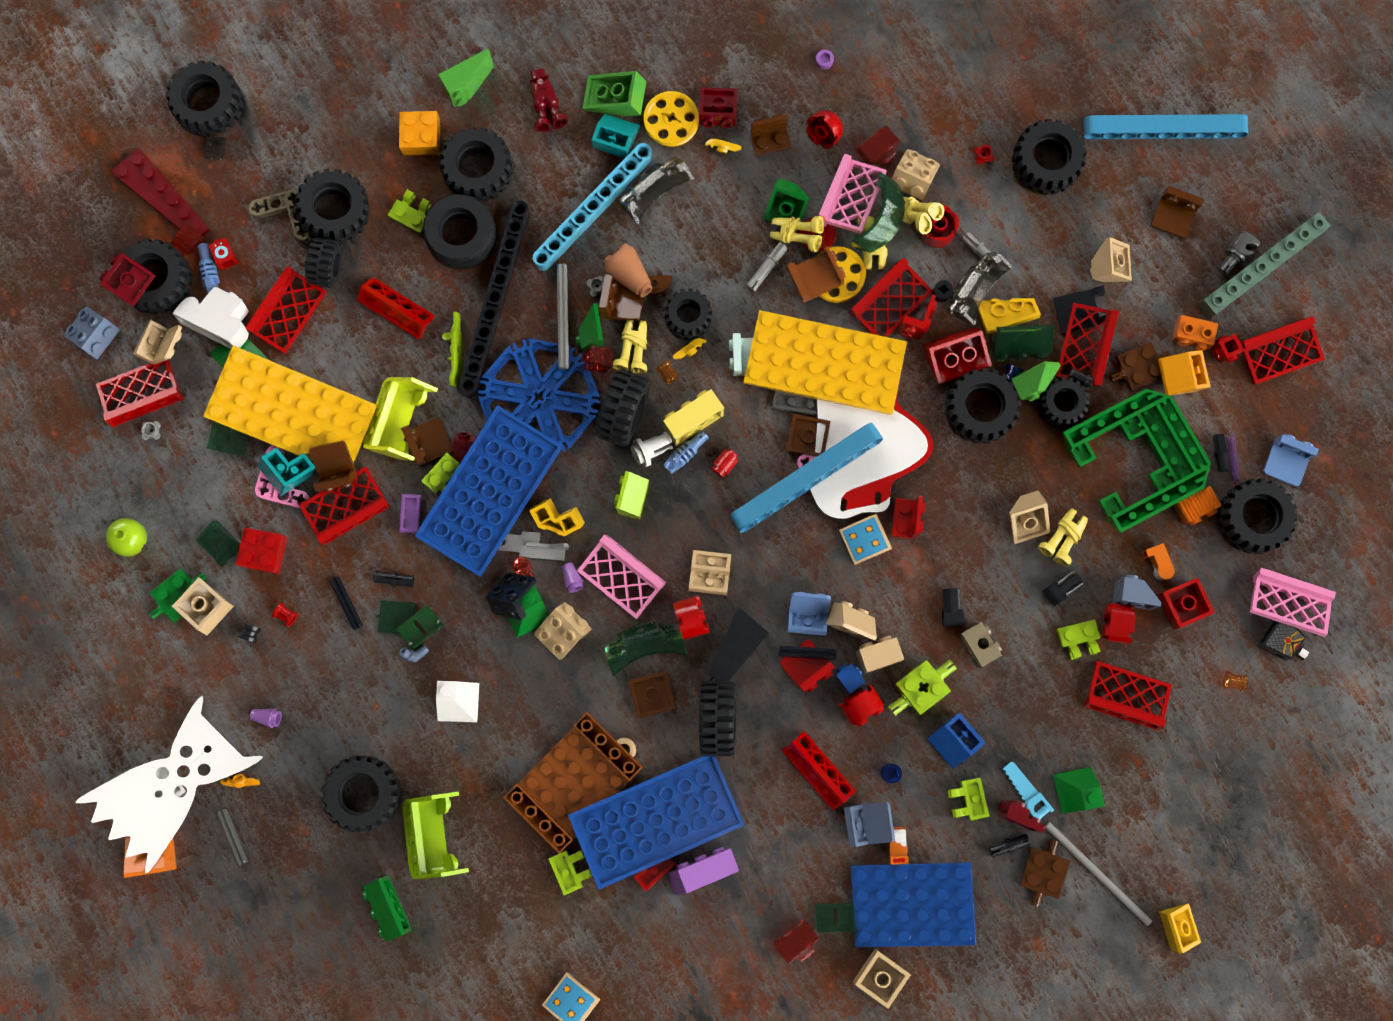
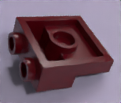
M700 87L699 125H703L706 128L722 126L725 129L736 126L737 89Z
M121 253L120 256L116 254L110 262L113 265L109 271L105 270L100 276V286L134 307L156 275L125 254Z
M1011 799L1010 802L1007 800L1000 801L997 808L999 817L1033 832H1044L1046 826L1041 824V819L1029 816L1030 810L1025 808L1026 804Z

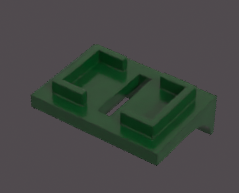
M426 605L396 630L414 650L441 629L444 624ZM415 620H417L419 624L424 628V630L428 633L427 635H423V633L415 625Z

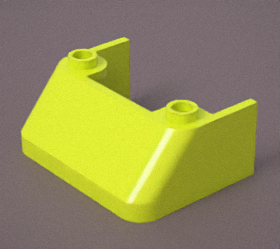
M388 377L382 384L376 402L378 407L363 440V447L372 452L399 460L414 461L415 457L408 455V443L404 441L405 436L401 428L409 426L415 406L425 403L427 392H437L438 388L413 377Z

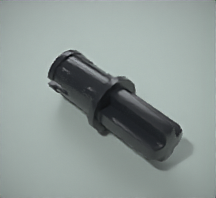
M1224 434L1213 435L1215 449L1213 455L1216 456L1218 472L1230 471L1227 455L1229 451L1226 449Z

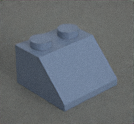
M1126 575V577H1121V579L1115 581L1112 603L1135 605V608L1146 610L1161 607V601L1145 580L1138 579V576Z

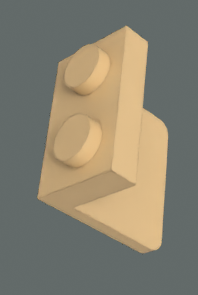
M907 149L889 185L923 201L940 164L933 159L920 155L916 151Z
M149 320L133 354L153 365L171 359L175 352L173 347L182 336V326L177 325L167 329Z
M564 602L555 608L535 631V636L561 660L592 628L586 620L582 619L574 611L573 607Z

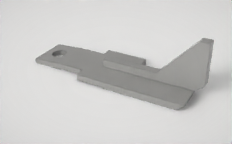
M522 531V535L508 534L505 538V545H501L498 551L520 552L519 557L564 561L565 551L569 550V545L567 543L543 544L540 543L541 533Z

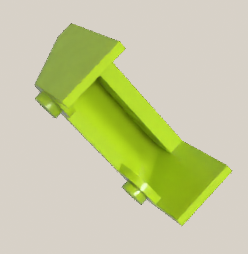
M459 791L403 801L402 815L408 865L413 879L436 878L469 872L468 868L458 869L457 858L453 854H447L442 815L448 813L451 807L449 797L459 796Z

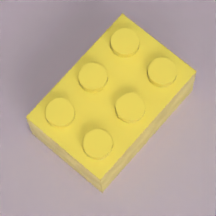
M712 389L700 392L696 396L697 399L692 402L690 400L680 406V410L677 412L672 411L664 417V430L669 434L676 447L723 417L724 407Z

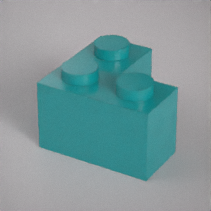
M278 448L263 455L257 466L281 496L311 478L316 469L305 453L288 462Z

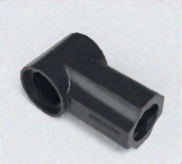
M1072 571L1058 582L1055 581L1042 592L1054 607L1068 597L1067 595L1083 585L1081 577L1075 571Z
M943 589V627L963 626L964 613L963 609H961L960 589Z

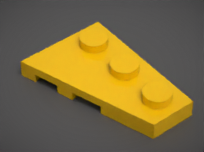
M1013 298L1011 300L974 299V305L986 334L1022 324L1041 316L1034 298Z

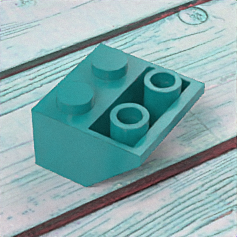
M604 114L598 122L592 137L593 149L625 159L631 152L640 125Z

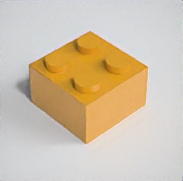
M437 111L400 112L399 148L403 156L440 155V118Z

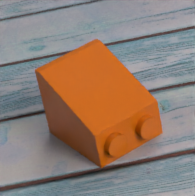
M125 836L124 878L177 869L173 838L153 868L148 873H145L148 853L126 857L131 837Z

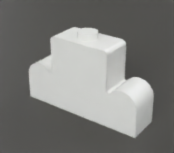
M214 287L201 303L195 297H188L173 312V315L181 325L230 349L232 346L241 348L249 335L241 322L249 312L246 305L233 292L228 293L217 287Z

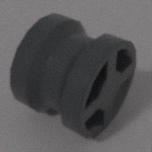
M941 280L935 285L932 295H936L935 300L937 302H946L952 295L953 286L950 282Z
M242 623L243 629L237 637L256 643V637L261 632V628Z

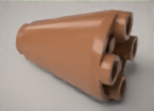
M625 243L614 255H609L604 259V271L608 275H613V278L641 297L651 292L653 288L637 251L632 246Z

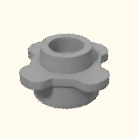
M603 276L587 280L591 296L595 297L597 294L602 293Z
M158 421L142 423L141 437L144 440L150 438L158 440L161 437L159 433L161 424Z

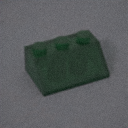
M1054 325L997 327L990 336L992 359H997V361H1006L1009 358L1026 360L1028 357H1035L1038 360L1045 359L1052 352Z

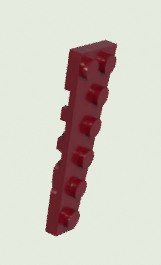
M140 148L110 170L118 179L195 242L211 231Z

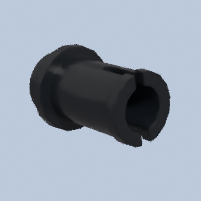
M1072 368L1070 376H1068V378H1073L1074 382L1078 380L1081 382V385L1087 388L1091 386L1094 379L1091 377V374H1084Z

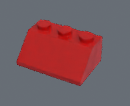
M977 327L923 344L927 362L938 384L961 377V375L969 373L973 369L981 370V368L992 366L983 330Z

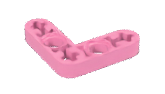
M274 445L268 447L265 453L267 454L273 449L278 448V450L285 457L284 450ZM260 470L255 493L261 499L301 509L299 502L292 499V496L301 498L303 495V498L306 500L310 499L306 492L291 489L288 491V497L285 500H279V493L272 484L267 483L266 486V482L263 479L269 480ZM266 486V488L269 489V492H266L263 495V493L260 490L261 488H265Z

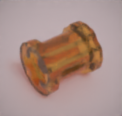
M670 360L661 363L656 368V371L660 372L665 379L666 385L673 383L680 377V374L676 373L670 365Z
M1230 671L1225 673L1223 679L1224 688L1228 689L1231 687L1239 689L1241 692L1246 691L1248 675H1235Z

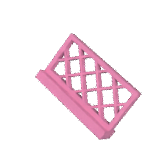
M844 154L819 216L823 218L825 227L829 224L862 234L887 170L852 160V156ZM853 167L860 168L863 173L854 176L852 169ZM877 173L880 174V178L872 181L869 175ZM866 177L869 183L860 186L857 180ZM854 182L857 188L848 191L845 187L846 184ZM871 187L874 191L873 194L865 196L862 190ZM859 192L862 198L853 201L850 195ZM847 197L850 203L841 206L839 200ZM865 202L867 209L859 212L856 205ZM853 207L856 214L847 217L844 210ZM839 212L844 217L839 221L832 219L833 215ZM859 218L861 224L859 227L851 225L850 220Z
M604 535L600 539L598 545L577 570L636 619H638L666 584L663 579L608 535ZM601 547L608 551L607 560H598L597 552ZM619 560L623 564V572L613 573L612 561ZM609 561L610 573L599 574L598 563ZM595 563L596 575L587 574L584 568L588 564ZM634 572L638 577V584L628 585L626 573ZM624 573L625 585L614 586L613 575ZM610 575L611 587H603L600 584V576ZM649 584L655 589L650 596H642L641 585ZM639 586L640 597L629 598L628 587ZM625 587L626 599H618L615 596V588ZM640 599L641 608L635 613L630 609L629 600Z
M1262 567L1253 575L1252 582L1254 583L1250 606L1251 613L1323 637L1327 636L1331 604L1335 599L1336 592ZM1260 585L1267 587L1270 592L1264 595L1259 588ZM1277 592L1285 593L1289 599L1282 601ZM1272 595L1278 604L1272 606L1267 597ZM1296 598L1304 599L1307 605L1301 607ZM1262 600L1267 609L1256 608L1257 602ZM1291 601L1297 610L1290 612L1285 604ZM1314 605L1325 606L1324 612L1320 614ZM1280 606L1286 615L1280 616L1274 609ZM1310 608L1315 617L1310 619L1304 610ZM1299 613L1305 622H1298L1293 615ZM1318 619L1322 624V629L1316 628L1312 621Z

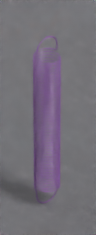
M1232 436L1231 438L1227 437L1234 482L1240 479L1239 466L1236 469L1238 458L1237 451L1234 452V446H1236L1235 437Z

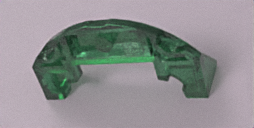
M879 172L876 187L882 191L881 198L883 199L881 211L872 226L860 236H855L851 241L853 248L867 253L875 252L885 244L887 245L897 234L904 216V199L897 182L882 172Z
M662 621L646 622L632 626L617 634L618 639L612 643H607L604 647L612 676L617 675L620 670L631 662L647 655L656 653L687 655L679 625H664Z

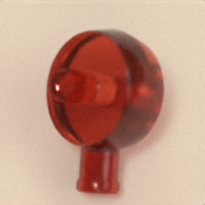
M520 557L514 561L513 568L517 574L534 576V573L530 571L531 563L527 558Z

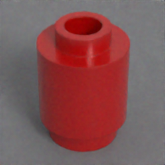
M723 449L713 462L712 471L724 478L738 463V455L731 449H728V451Z

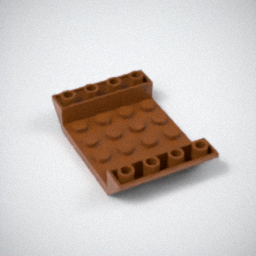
M588 712L503 797L559 854L576 838L568 815L619 793L643 768Z

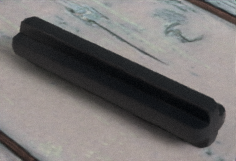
M340 577L332 578L330 584L352 629H360L363 624Z
M780 646L779 656L835 660L837 651L836 649Z

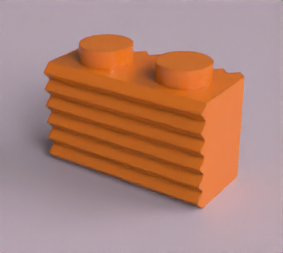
M1211 486L1173 505L1182 524L1190 523L1191 526L1202 521L1200 517L1205 514L1207 517L1218 513L1217 508L1222 506Z

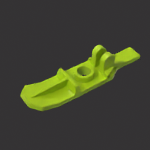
M453 312L452 329L450 332L444 333L442 338L451 343V357H448V360L451 361L449 384L457 388L463 373V338L460 330V313Z

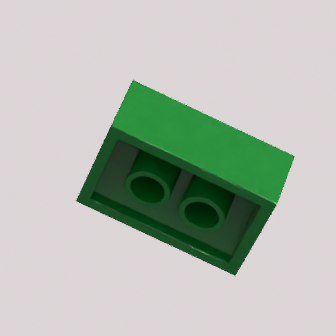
M389 875L363 886L364 891L362 893L366 902H370L372 907L370 913L374 921H378L380 926L378 932L382 939L389 942L412 930Z

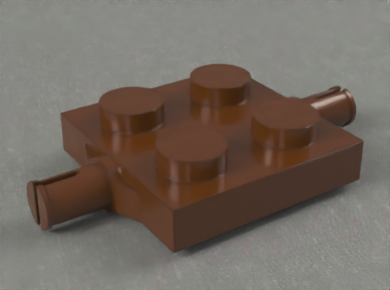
M1152 342L1116 356L1119 372L1109 377L1112 382L1123 379L1130 391L1162 378L1158 359L1164 358L1170 352L1167 351L1158 355Z
M1052 839L1048 851H1041L1031 847L1020 882V886L1029 888L1034 892L1031 904L1038 907L1042 895L1059 899L1070 864V860L1061 858L1055 853L1059 842Z

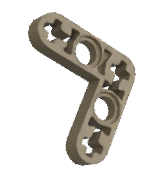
M288 190L253 200L249 204V212L258 219L288 211L297 240L307 243L312 239L309 236V232L305 233V237L299 235L302 233L299 220L294 219V215L297 212L292 202V196H296V193H299V191ZM274 200L281 201V205L278 208L271 207ZM258 205L261 207L259 213L255 211Z

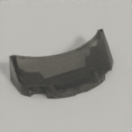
M677 157L670 158L663 164L657 163L635 177L625 188L624 192L626 195L620 198L619 203L635 223L639 224L644 213L654 201L674 187L693 180L694 177L685 161Z
M999 252L986 253L982 256L979 263L972 265L954 288L949 299V303L952 304L948 309L949 313L974 326L976 324L977 311L983 298L995 282L1011 269L1012 265Z

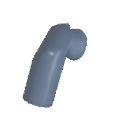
M424 644L417 650L404 647L399 651V655L404 661L417 662L429 652V649Z

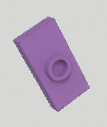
M402 494L400 533H417L420 528L422 495Z

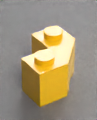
M551 498L533 506L529 510L538 528L547 529L562 536L580 529L585 524L576 506L559 514Z

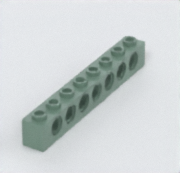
M1318 212L1210 294L1197 306L1210 320L1324 233L1331 225Z

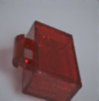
M885 125L859 145L857 153L868 165L873 166L877 162L885 165L896 156L894 149L899 146L900 140ZM889 153H891V155H889L887 158H885L884 160L882 159V158H884L886 155H888Z
M803 918L775 940L773 944L788 964L796 958L803 962L815 952L812 945L819 940V937ZM810 948V950L807 953H805L802 957L800 956L804 951Z

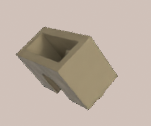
M982 622L959 635L978 668H982L1002 656L1000 645L997 641H992L989 636L992 634L991 630L986 624L983 625ZM979 639L986 641L987 646L985 649H981L978 646Z

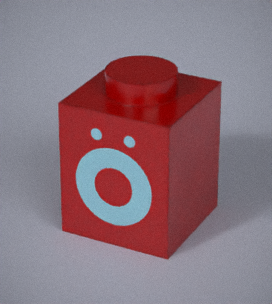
M226 238L216 239L212 244L208 245L216 265L221 270L239 263L231 243Z

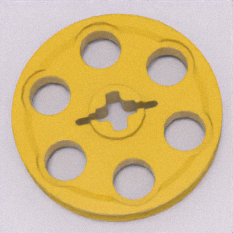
M667 91L653 97L645 108V130L650 138L660 145L675 147L685 144L695 135L698 129V109L688 96L680 92ZM681 99L685 104L682 107H676L674 102ZM662 100L666 103V106L658 108L656 103ZM687 114H692L695 119L692 122H688L684 117ZM655 116L658 118V122L650 124L648 118ZM674 116V120L668 122V118ZM680 129L685 130L687 133L683 138L678 137L676 134ZM660 131H666L668 137L665 139L658 136Z
M830 247V251L834 250L836 255L838 253L846 255L845 261H836L838 267L843 268L846 277L844 278V285L836 288L839 290L837 297L830 296L829 292L819 297L832 303L847 302L856 297L864 286L866 279L865 265L860 256L851 249ZM855 264L861 269L856 274L850 270V267ZM853 282L857 285V289L849 291L846 285Z

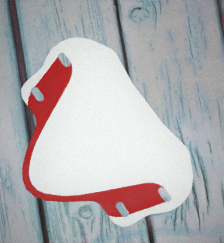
M898 390L892 415L817 399L818 419L831 421L825 451L871 422L883 437V440L878 445L810 489L816 504L825 514L834 518L844 519L863 512L885 511L890 504L892 483L925 463L932 454L934 445L930 433L917 419L899 405L897 401ZM817 423L815 452L821 453L826 424ZM876 492L881 493V503L879 505L875 504ZM842 499L847 500V507L844 512L840 509Z

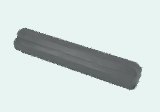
M222 809L216 815L236 865L245 864L248 859L228 810Z

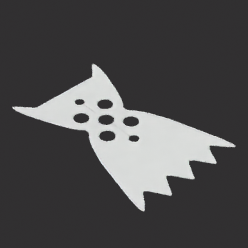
M203 696L194 703L187 714L172 745L170 757L154 760L130 769L88 792L76 801V803L97 802V807L91 820L92 823L113 819L109 840L125 836L131 837L126 857L148 853L145 873H148L153 868L180 828L191 807L198 785L212 783L254 765L263 758V756L243 757L201 715ZM186 745L190 746L193 750L192 755L188 758L180 755V749ZM207 745L212 748L209 753L204 751V747ZM208 764L211 769L210 773L206 776H201L198 773L199 765ZM181 765L189 767L190 773L187 777L182 778L178 776L177 769ZM160 767H166L169 770V776L166 779H159L156 776V771ZM184 785L187 788V794L184 797L175 796L174 789L176 786ZM161 790L163 792L162 797H155V792Z

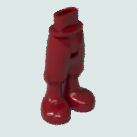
M543 68L531 71L532 107L539 115V119L534 122L535 130L538 132H549L551 130L546 108L550 111L553 128L557 130L564 127L568 123V117L557 110L559 99L556 98L548 75L545 74Z

